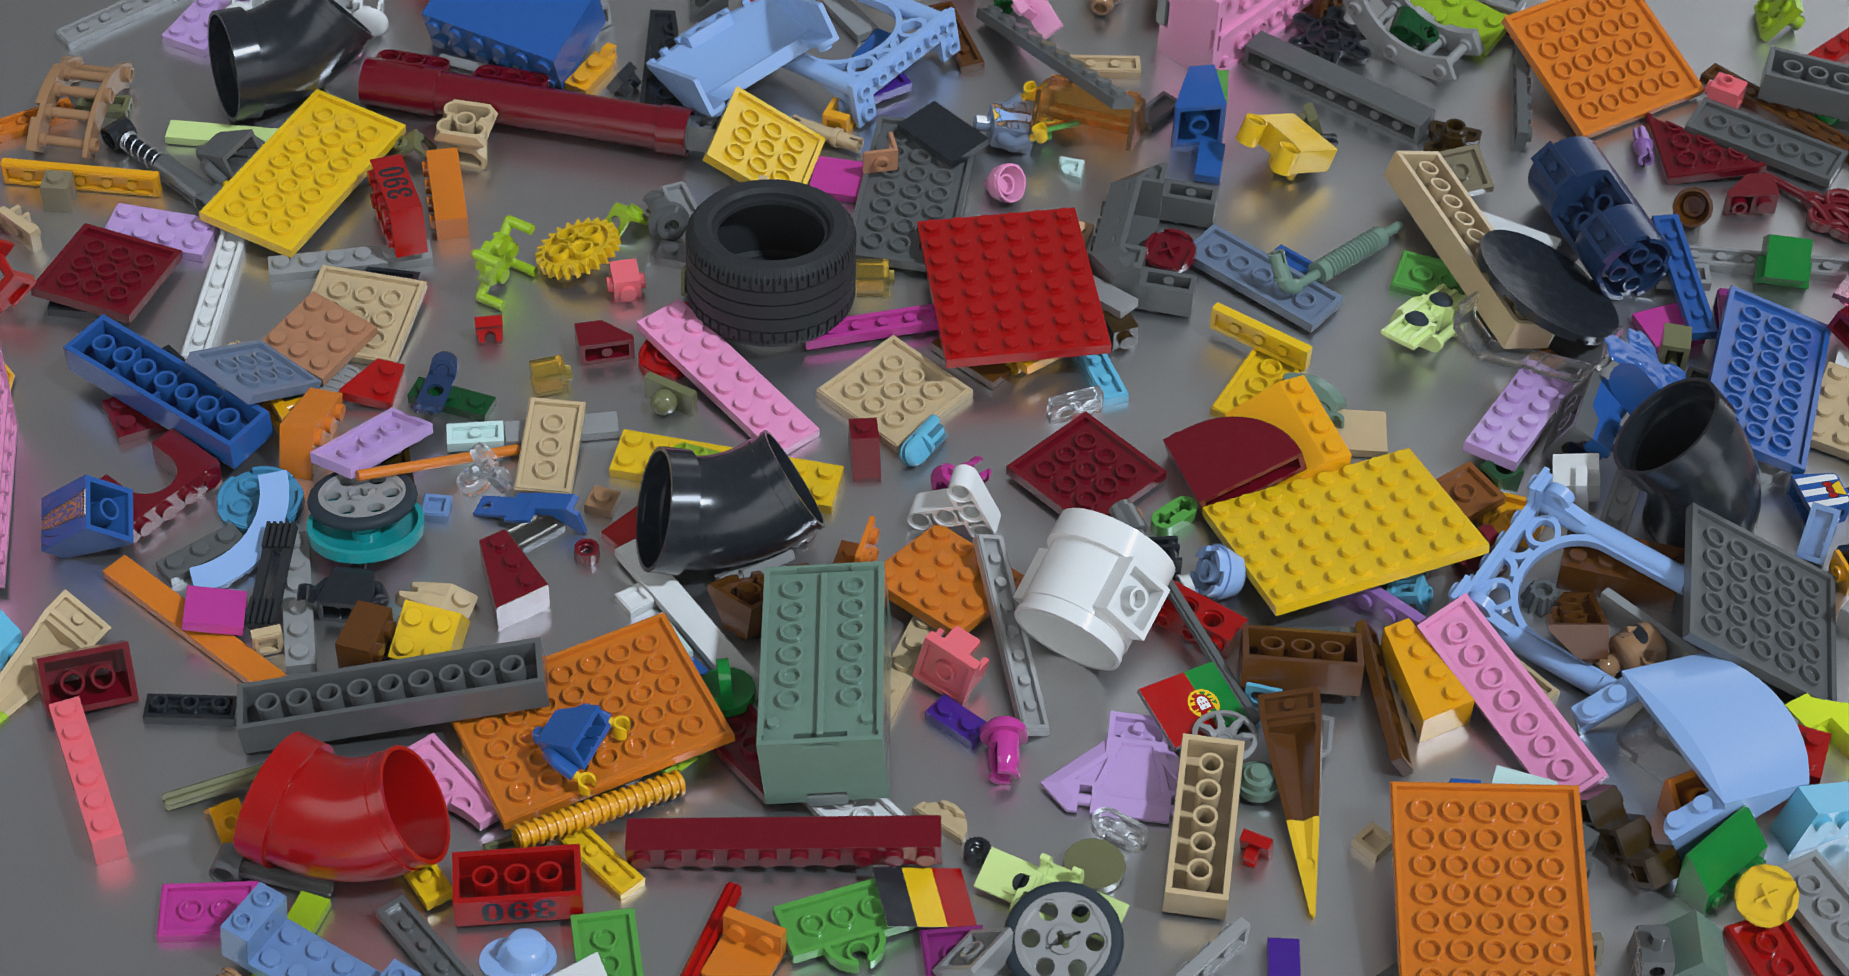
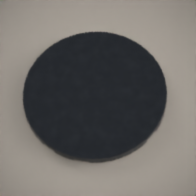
M1510 230L1489 231L1477 244L1475 251L1477 263L1481 272H1487L1491 278L1489 284L1502 298L1508 297L1517 306L1515 310L1536 325L1572 342H1575L1576 339L1583 340L1586 345H1601L1606 337L1617 332L1619 317L1610 298L1603 295L1594 280L1590 279L1580 266L1556 249L1535 238Z

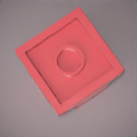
M955 626L943 638L945 631L939 628L935 633L931 631L925 637L912 676L939 694H945L963 706L968 701L973 688L984 677L990 659L984 656L981 661H978L971 656L979 646L980 640L964 629Z

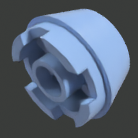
M1219 543L1212 546L1204 545L1197 551L1195 557H1198L1199 560L1196 572H1190L1195 591L1213 601L1236 596L1242 590L1246 579L1244 559Z

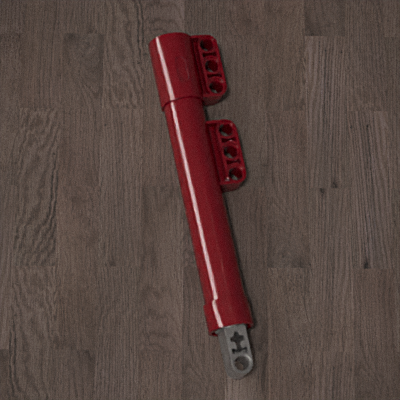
M385 49L378 52L375 57H367L362 65L358 82L360 104L438 117L439 115H444V106L454 99L490 104L498 113L494 124L655 149L657 153L687 157L690 150L706 153L720 121L697 117L695 109L670 104L660 106L549 88V77L538 72L482 65L475 70L472 76L450 72V61L446 58L393 49Z

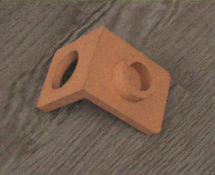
M888 132V149L863 152L862 170L864 174L898 170V148L893 132Z

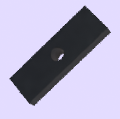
M147 693L142 716L144 724L236 726L237 696Z

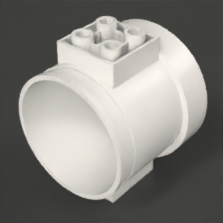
M1068 508L1062 511L1047 538L1049 549L1039 548L1017 588L1013 598L1020 604L1017 606L1014 616L1018 624L1031 637L1055 653L1090 668L1112 671L1119 667L1123 654L1127 652L1133 640L1144 641L1170 592L1168 585L1175 573V566L1171 558L1161 547L1131 526L1099 512L1082 508Z

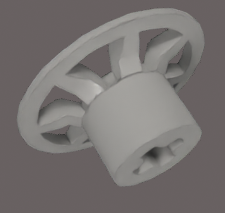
M1216 710L1206 713L1195 722L1192 729L1193 735H1197L1198 730H1201L1209 737L1245 742L1253 741L1251 746L1246 751L1244 750L1243 760L1251 756L1258 745L1259 736L1255 725L1247 717L1234 711ZM1222 716L1233 717L1237 720L1232 723L1230 728H1227ZM1216 717L1217 729L1214 730L1212 726L1203 723L1210 718ZM1243 723L1251 731V733L1243 732L1237 735V731Z

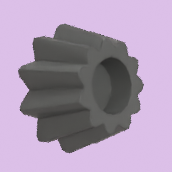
M1540 578L1538 581L1533 580L1520 595V598L1523 600L1521 606L1528 608V614L1536 613L1539 618H1542L1547 613L1551 614V608L1557 606V600L1561 596L1559 589L1549 579L1543 580Z

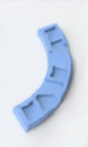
M287 470L258 475L260 498L251 526L241 540L226 553L210 562L189 568L193 586L225 589L231 586L234 581L240 579L245 574H250L259 566L266 522L270 521L273 523V521L279 523V521H283L285 523L289 507Z

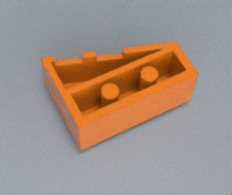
M310 387L280 424V469L287 470L293 474L294 478L313 480L319 465L311 463L310 452L330 442L340 421L344 419L346 407L342 404V393Z

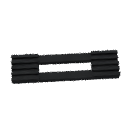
M270 521L266 522L257 576L244 621L247 628H263L277 625L298 531L295 521L291 523L289 521H285V523L283 521H279V523L273 521V523ZM273 552H281L272 597L267 599L263 596Z

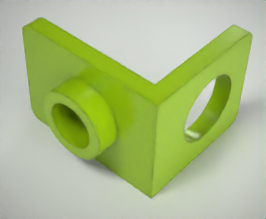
M615 202L606 217L609 223L615 217H619L620 226L617 230L620 237L630 221L647 225L648 220L644 211L637 205L630 204L628 206Z

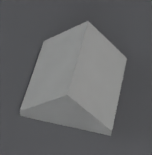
M1010 927L972 929L932 970L935 976H995L1006 964L1007 958L1012 951V929Z

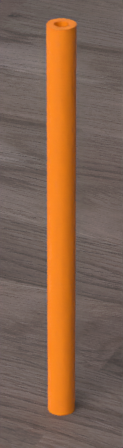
M519 444L360 469L356 470L355 476L359 482L520 455Z

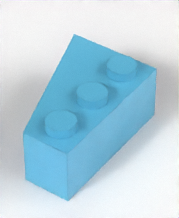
M1849 781L1797 787L1769 827L1788 855L1849 836Z

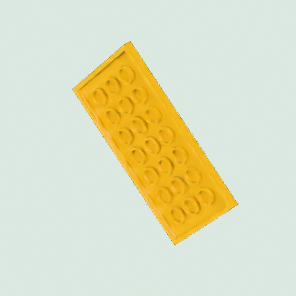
M316 89L199 212L200 220L292 258L367 176V170H371L370 159L384 157L393 148L398 138L404 136L406 125Z

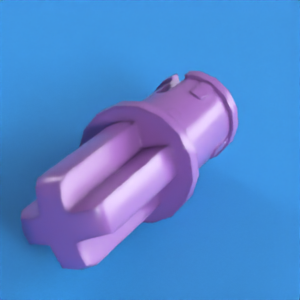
M1640 125L1632 131L1634 138L1632 146L1633 150L1637 153L1638 163L1642 166L1644 161V166H1650L1655 159L1652 151L1653 141L1649 138L1645 126Z

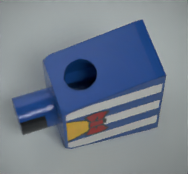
M1834 473L1791 475L1786 496L1804 528L1813 502L1842 510L1838 523L1844 522L1847 519L1849 513V487L1844 488L1838 475Z

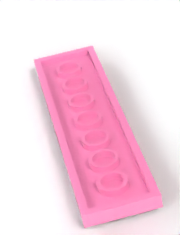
M681 299L637 321L636 329L752 439L757 437L760 432L767 430L788 455L819 437L820 429L720 335L705 326L696 317L693 310Z
M1467 593L1417 625L1418 630L1475 700L1474 704L1528 774L1558 781L1557 785H1579L1580 793L1601 784L1609 778L1604 768Z

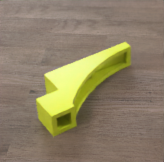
M1806 693L1785 704L1791 715L1799 720V725L1831 733L1830 742L1849 760V703L1813 698Z

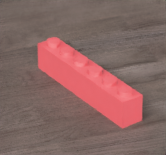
M79 696L49 704L56 736L96 864L101 865L128 857L122 829Z

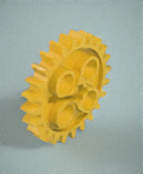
M587 217L584 222H580L577 219L573 225L566 223V228L557 227V233H548L549 239L541 240L542 245L536 247L538 252L535 253V260L539 270H541L543 275L547 274L548 278L555 276L556 280H560L565 276L566 280H569L572 275L579 278L581 273L585 272L589 275L591 269L600 270V264H608L607 258H614V252L620 250L621 237L614 223H609L607 219L600 221V218L597 217L591 221L590 217Z

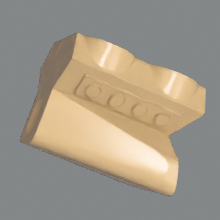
M454 99L444 106V116L437 122V132L433 140L441 143L438 149L457 147L460 167L484 170L488 163L487 139L498 113L490 104Z

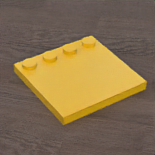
M736 86L725 107L703 161L740 183L758 180V175L767 176L768 179H783L808 184L826 138Z

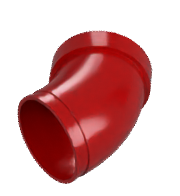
M296 731L288 735L266 759L244 799L234 831V849L238 855L267 869L278 866L307 877L336 882H371L413 873L426 866H432L441 862L446 856L450 844V821L444 796L432 771L416 752L406 746L395 745L384 751L364 757H345L334 754L332 746L302 731Z

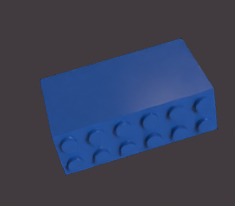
M430 0L421 13L431 41L436 47L455 51L460 56L474 58L483 64L546 74L549 77V88L564 90V82L576 71L606 23L600 0Z

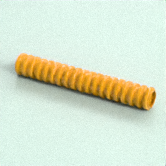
M671 770L670 774L667 772L663 773L661 777L657 775L653 779H645L644 783L639 781L635 785L630 784L627 788H619L618 792L613 790L610 791L609 795L604 793L600 797L595 796L592 798V801L587 799L584 800L583 804L578 802L575 803L574 807L569 805L566 806L565 810L560 808L556 813L551 811L548 813V816L543 814L539 816V819L534 817L530 819V822L526 820L522 821L521 825L513 824L511 830L513 842L517 848L535 847L536 843L543 845L545 840L551 842L554 840V837L560 839L563 837V834L569 836L572 831L577 833L580 832L581 828L586 830L590 826H597L598 822L603 824L606 823L607 819L612 821L615 820L616 816L621 818L625 813L627 815L632 814L633 810L638 812L641 811L642 807L647 809L651 805H658L659 801L664 803L667 802L668 798L673 800L676 796H684L686 791L684 778L679 771Z

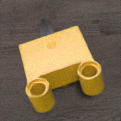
M1247 113L1235 137L1244 146L1255 148L1259 144L1270 153L1268 164H1270L1269 166L1272 171L1286 176L1289 181H1293L1298 173L1328 171L1338 151L1336 147L1339 144L1336 134H1319L1294 113L1265 115Z

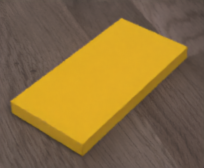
M1253 348L1211 406L1210 415L1217 418L1224 417L1225 413L1275 383L1282 381L1284 374L1288 372L1303 373V371Z

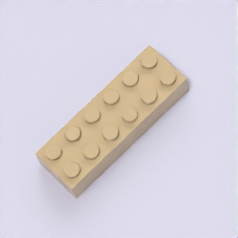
M1183 733L1162 912L1221 920L1226 918L1245 741Z

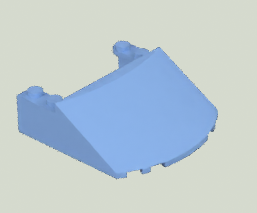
M741 0L743 6L731 12L726 7L674 39L676 45L669 50L667 47H663L659 50L661 57L656 61L654 58L650 59L646 65L685 107L695 109L697 117L703 114L710 117H718L725 110L726 104L724 101L730 98L736 86L744 90L809 49L817 48L819 52H824L833 46L832 43L839 40L823 3L815 0H754L752 2L750 0Z
M1704 652L1622 670V678L1571 707L1576 730L1582 735L1640 701L1709 790L1707 793L1697 796L1693 801L1680 809L1670 812L1664 820V833L1669 839L1670 845H1674L1681 862L1688 852L1744 805L1750 809L1755 819L1790 798L1798 786L1809 785V764L1804 740L1786 706L1759 678L1737 664L1725 661L1712 654Z

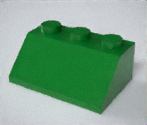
M1747 806L1741 807L1685 855L1674 893L1702 915H1705L1711 908L1718 909L1724 903L1727 895L1732 890L1734 891L1735 884L1743 872L1752 866L1766 864L1764 856L1768 845Z

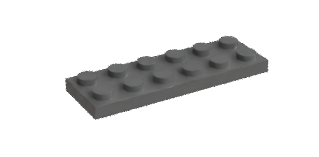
M1706 97L1703 98L1684 128V131L1695 136L1700 134L1716 141V145L1727 150L1730 147L1748 155V158L1758 162L1762 161L1767 166L1777 168L1826 188L1832 183L1849 152Z

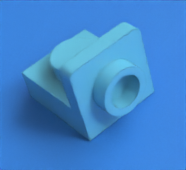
M1413 575L1390 582L1386 590L1407 605L1416 604L1418 611L1423 615L1427 614L1429 605L1433 602L1434 598L1433 589L1431 586H1428L1424 575Z

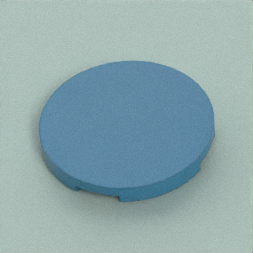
M258 466L252 467V471L228 478L220 487L216 498L218 515L224 525L233 523L245 535L255 518L259 505L260 489L258 475L282 471L283 469ZM287 471L289 507L285 521L291 523L296 521L303 512L305 498L303 488L293 478V474Z

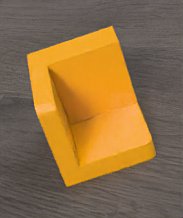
M833 97L822 114V124L832 128L844 129L843 132L850 134L856 125L853 121V116L839 112V98Z

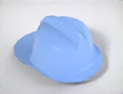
M521 928L513 931L508 937L496 939L487 944L480 953L479 965L486 976H544L554 968L557 954L552 944L540 932L530 928Z

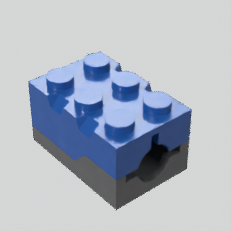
M1593 370L1561 399L1542 452L1543 456L1553 462V454L1599 453L1600 461L1603 457L1607 459L1613 453V443L1622 428L1620 425L1621 419L1626 415L1627 411L1611 392L1608 379Z

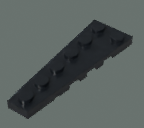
M650 10L640 93L641 103L660 106L670 104L685 107L646 65L650 59L654 58L656 61L661 57L659 50L663 47H667L669 50L676 45L674 39L679 36L675 10Z

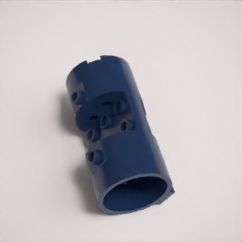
M1574 136L1556 143L1549 141L1531 157L1533 164L1528 174V185L1603 295L1613 300H1622L1623 296L1633 293L1637 297L1652 289L1663 279L1670 268L1668 265L1670 256H1673L1670 245L1592 139ZM1605 272L1607 277H1602V273Z

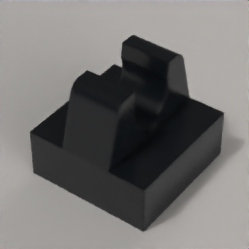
M629 61L606 88L613 95L617 91L629 97L634 91L629 85L636 90L641 84V80L635 73L637 67Z

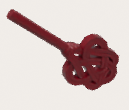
M1774 175L1778 189L1799 199L1805 209H1808L1806 222L1811 230L1819 233H1829L1836 239L1849 242V190L1835 188L1822 195L1818 191H1804Z

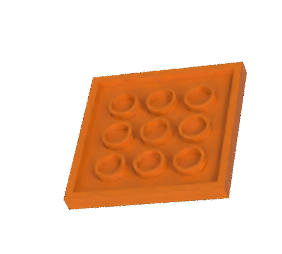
M936 523L885 561L889 600L936 630L939 628L945 631L944 635L947 636L955 626L970 632L990 616L974 544L945 526H938ZM1011 567L1017 590L1025 575Z

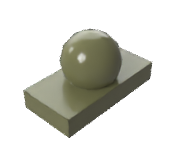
M650 371L645 375V397L650 399V406L653 412L661 416H667L677 410L691 417L694 416L697 412V391Z

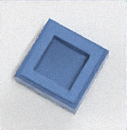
M424 493L421 504L424 521L449 523L453 506V495Z

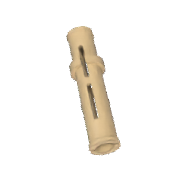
M792 115V118L826 138L825 142L831 144V147L845 148L857 154L863 148L864 139L862 137L843 132L844 129L839 127H828L798 115Z

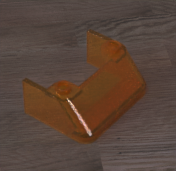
M1051 75V78L1045 79L1037 88L1030 129L1035 124L1042 122L1046 116L1079 120L1080 124L1128 134L1125 148L1127 151H1131L1144 134L1146 100L1138 92H1126L1136 99L1133 109H1111L1073 82L1066 80L1067 78L1063 75Z

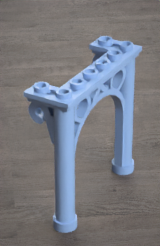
M856 0L889 14L896 21L893 32L882 44L859 56L841 60L820 59L803 53L782 67L822 84L824 88L840 98L838 103L840 111L853 116L856 127L861 128L877 115L873 94L929 51L937 52L940 61L946 62L961 50L954 8L950 7L941 12L914 0ZM918 29L916 32L911 34L904 33L909 30ZM869 67L865 71H855L858 68Z
M1544 466L1539 475L1534 474L1527 485L1529 495L1526 499L1527 504L1523 510L1518 509L1515 512L1507 532L1503 530L1499 534L1494 550L1483 556L1479 564L1480 569L1475 575H1465L1460 583L1455 582L1448 597L1451 603L1467 593L1512 651L1589 695H1593L1618 679L1589 663L1583 662L1582 659H1577L1572 653L1535 633L1526 624L1519 609L1518 594L1521 583L1528 571L1537 561L1553 551L1571 546H1585L1598 549L1682 595L1684 593V564H1679L1586 513L1573 503L1575 496L1566 486L1553 482V475L1550 474V469ZM1540 526H1549L1555 533L1554 539L1545 542L1536 541L1532 534ZM1561 526L1576 534L1561 536ZM1525 538L1529 548L1524 552L1515 553V550ZM1504 565L1511 572L1509 580L1502 577L1496 578ZM1502 588L1508 592L1510 600L1496 605L1488 595L1493 589ZM1511 611L1515 625L1500 615Z

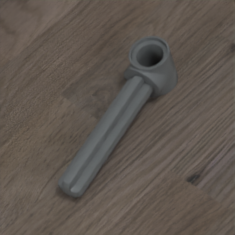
M224 843L220 846L209 870V876L215 882H240L243 878H248L297 891H305L326 898L333 895L335 881L307 877L277 866L267 869L238 855L235 852L233 843Z

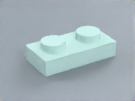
M503 420L446 424L448 452L473 451L505 446Z

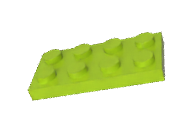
M1410 0L1415 7L1419 5L1426 12L1436 17V22L1444 26L1451 24L1462 28L1477 29L1485 50L1480 55L1483 59L1487 57L1507 32L1501 23L1506 15L1477 0Z

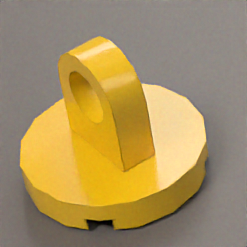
M1760 864L1750 867L1741 874L1735 884L1733 897L1736 909L1745 920L1755 926L1771 928L1781 925L1792 918L1798 908L1799 891L1796 882L1787 871L1775 865Z

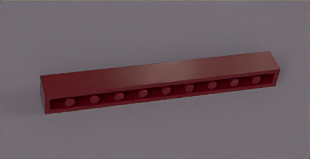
M941 815L627 818L625 855L626 861L637 869H647L649 867H667L670 869L699 867L706 869L712 866H729L732 868H741L743 866H762L765 868L794 866L801 868L807 865H824L826 867H836L838 865H856L859 867L888 865L896 867L904 864L931 866L933 864H942Z

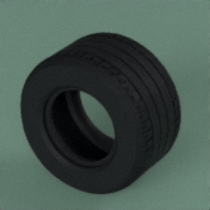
M763 179L746 181L728 186L712 194L694 210L688 220L685 233L687 299L693 313L705 326L718 335L731 341L751 346H792L814 340L826 334L845 319L855 299L857 235L850 213L842 204L826 192L807 184L789 180Z

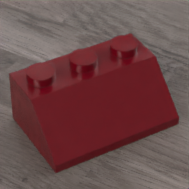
M120 640L32 657L36 685L47 719L52 718L49 704L77 696L80 698L84 712L139 701L128 641Z

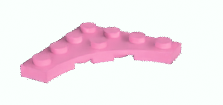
M434 733L408 747L416 752L432 771L440 786L448 811L463 817L479 831L499 820L482 783Z

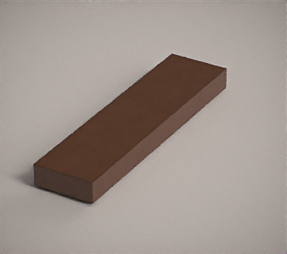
M952 1L928 5L941 12L950 7L955 10L961 50L953 55L952 58L960 73L985 69V62Z

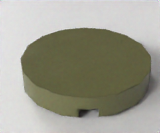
M1091 838L1074 843L1066 851L1063 867L1071 871L1074 866L1083 869L1085 877L1082 884L1106 894L1115 890L1120 885V881L1124 878L1126 863L1124 855L1117 846L1106 840Z

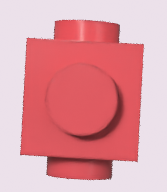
M1719 72L1714 80L1710 79L1708 81L1704 94H1707V98L1738 109L1743 102L1748 82Z
M636 258L610 261V276L606 277V286L608 293L613 292L615 303L642 300L641 289L646 288L644 272L639 273Z

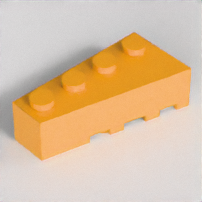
M1410 618L1384 627L1380 645L1384 662L1391 679L1397 685L1398 696L1406 706L1410 724L1414 725L1418 743L1420 744L1469 724L1475 700Z

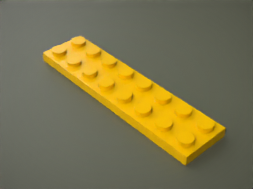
M624 429L609 468V477L642 482L643 471L652 452L658 446L674 447L679 443L686 442L717 450L720 453L734 447ZM789 457L809 488L821 513L832 515L844 475V466Z

